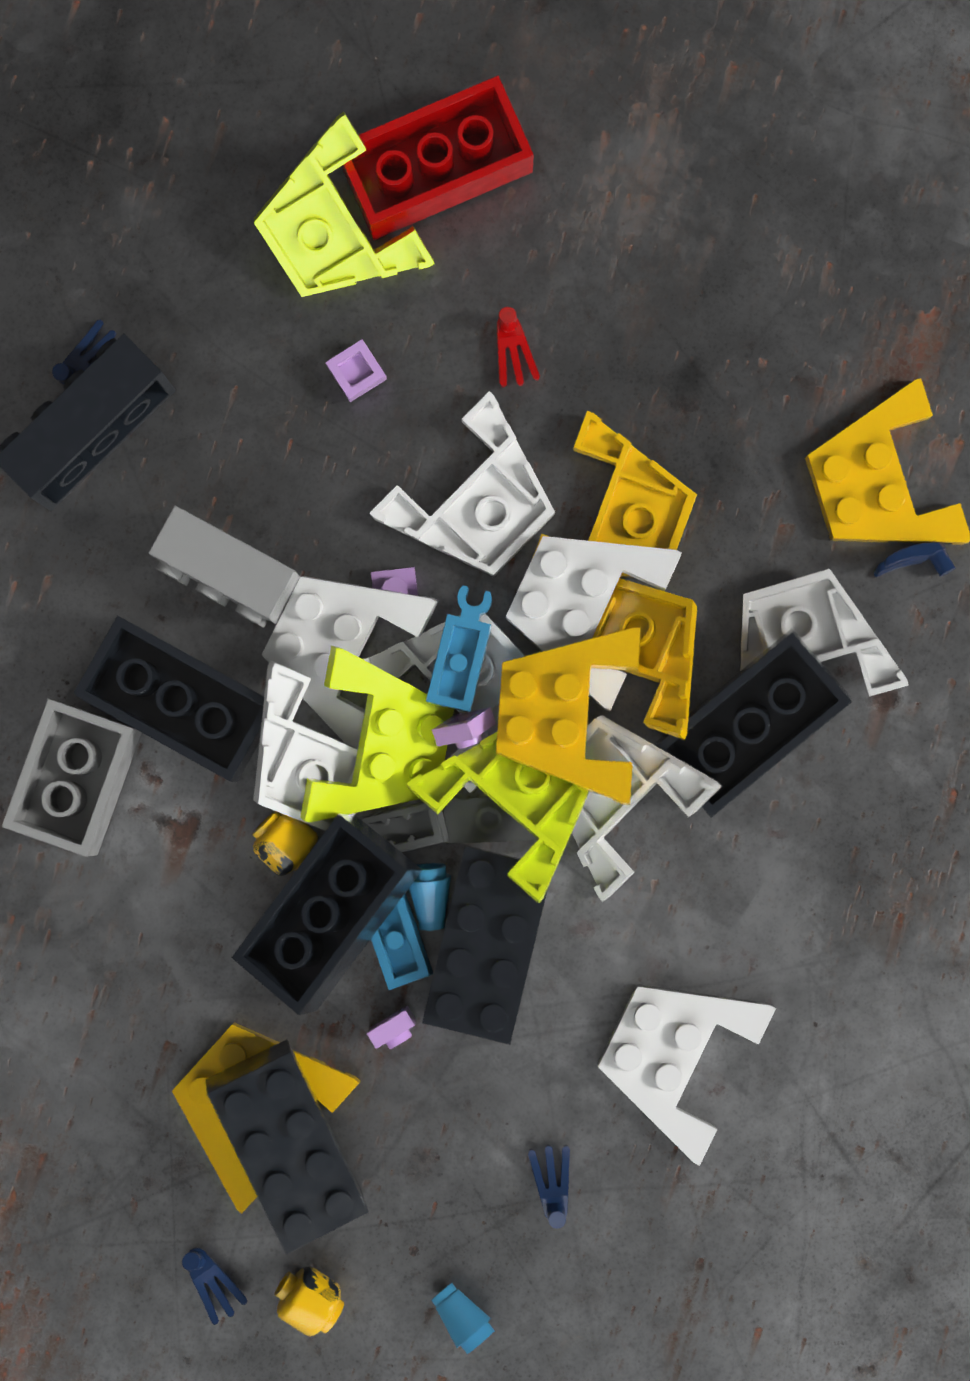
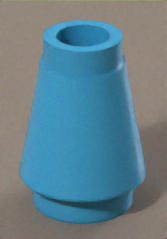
M443 863L417 864L422 869V872L409 887L419 922V929L425 931L445 928L451 875L446 873V865Z
M453 1283L449 1284L431 1300L437 1307L436 1310L456 1348L461 1346L466 1354L473 1351L495 1331L488 1322L491 1318L459 1289L457 1290Z

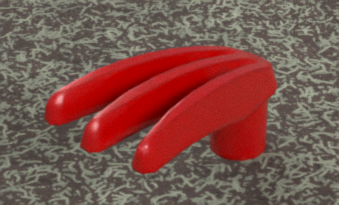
M504 307L500 310L499 319L497 320L500 385L503 388L507 385L506 348L510 350L516 382L519 386L524 384L517 346H520L533 379L538 381L540 374L519 319L516 316V311L512 307Z

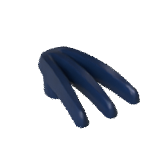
M97 320L63 363H58L53 367V377L64 385L67 379L80 369L85 371L93 364L89 363L96 357L100 347L116 336V331H109L94 347L81 356L103 326L104 322Z
M940 542L913 545L891 554L875 568L874 575L877 578L892 570L921 564L929 559L940 577L953 571L955 566L946 552L947 547Z
M550 1145L546 1146L548 1188L545 1187L536 1153L533 1149H530L528 1156L544 1214L551 1227L561 1228L566 1223L568 1212L570 1148L567 1145H564L562 1148L561 1185L557 1186L553 1148Z
M195 1248L184 1255L182 1265L189 1271L212 1324H218L219 1319L204 1283L208 1284L227 1316H234V1310L214 1276L228 1288L242 1305L247 1304V1298L204 1250Z

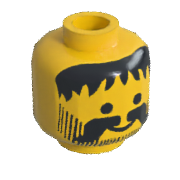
M277 811L272 812L252 833L256 838L253 844L254 853L278 876L287 875L293 870L296 872L318 842L317 833L307 823Z
M311 1266L301 1268L295 1275L287 1272L274 1293V1296L279 1298L277 1305L278 1317L306 1336H315L320 1331L327 1333L338 1320L344 1307V1301L340 1299V1285Z

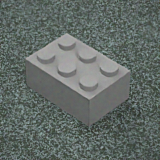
M174 506L149 551L150 555L159 560L156 569L163 572V574L185 586L188 585L190 579L196 581L198 585L195 590L202 593V595L224 607L231 600L238 604L235 610L237 613L263 628L267 621L277 625L300 578L298 573L292 568L177 506Z
M48 699L1 827L86 857L98 855L142 732L129 725L64 702Z

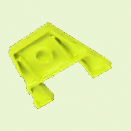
M342 112L335 118L254 217L255 226L301 297L355 285L357 281L378 276L385 278L398 275L397 272L417 267L419 269L428 268L435 264L413 226L380 247L373 249L329 178V173L366 151L365 145L345 112Z
M331 646L324 686L331 689L366 693L368 696L352 782L342 783L307 778L300 818L305 822H315L337 817L338 814H352L420 799L408 789L407 783L420 774L423 776L439 767L440 763L445 761L447 745L437 747L432 729L452 717L454 713L452 708L427 703V694L340 647Z
M497 732L484 738L473 748L458 756L450 757L441 762L439 767L423 776L420 774L407 783L409 790L434 812L439 814L465 784L471 781L538 839L508 872V877L537 903H540L545 896L590 792L573 783L498 755L496 753Z

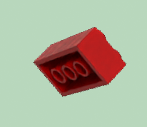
M499 75L359 134L366 147V151L341 166L373 240H376L532 173L534 154Z

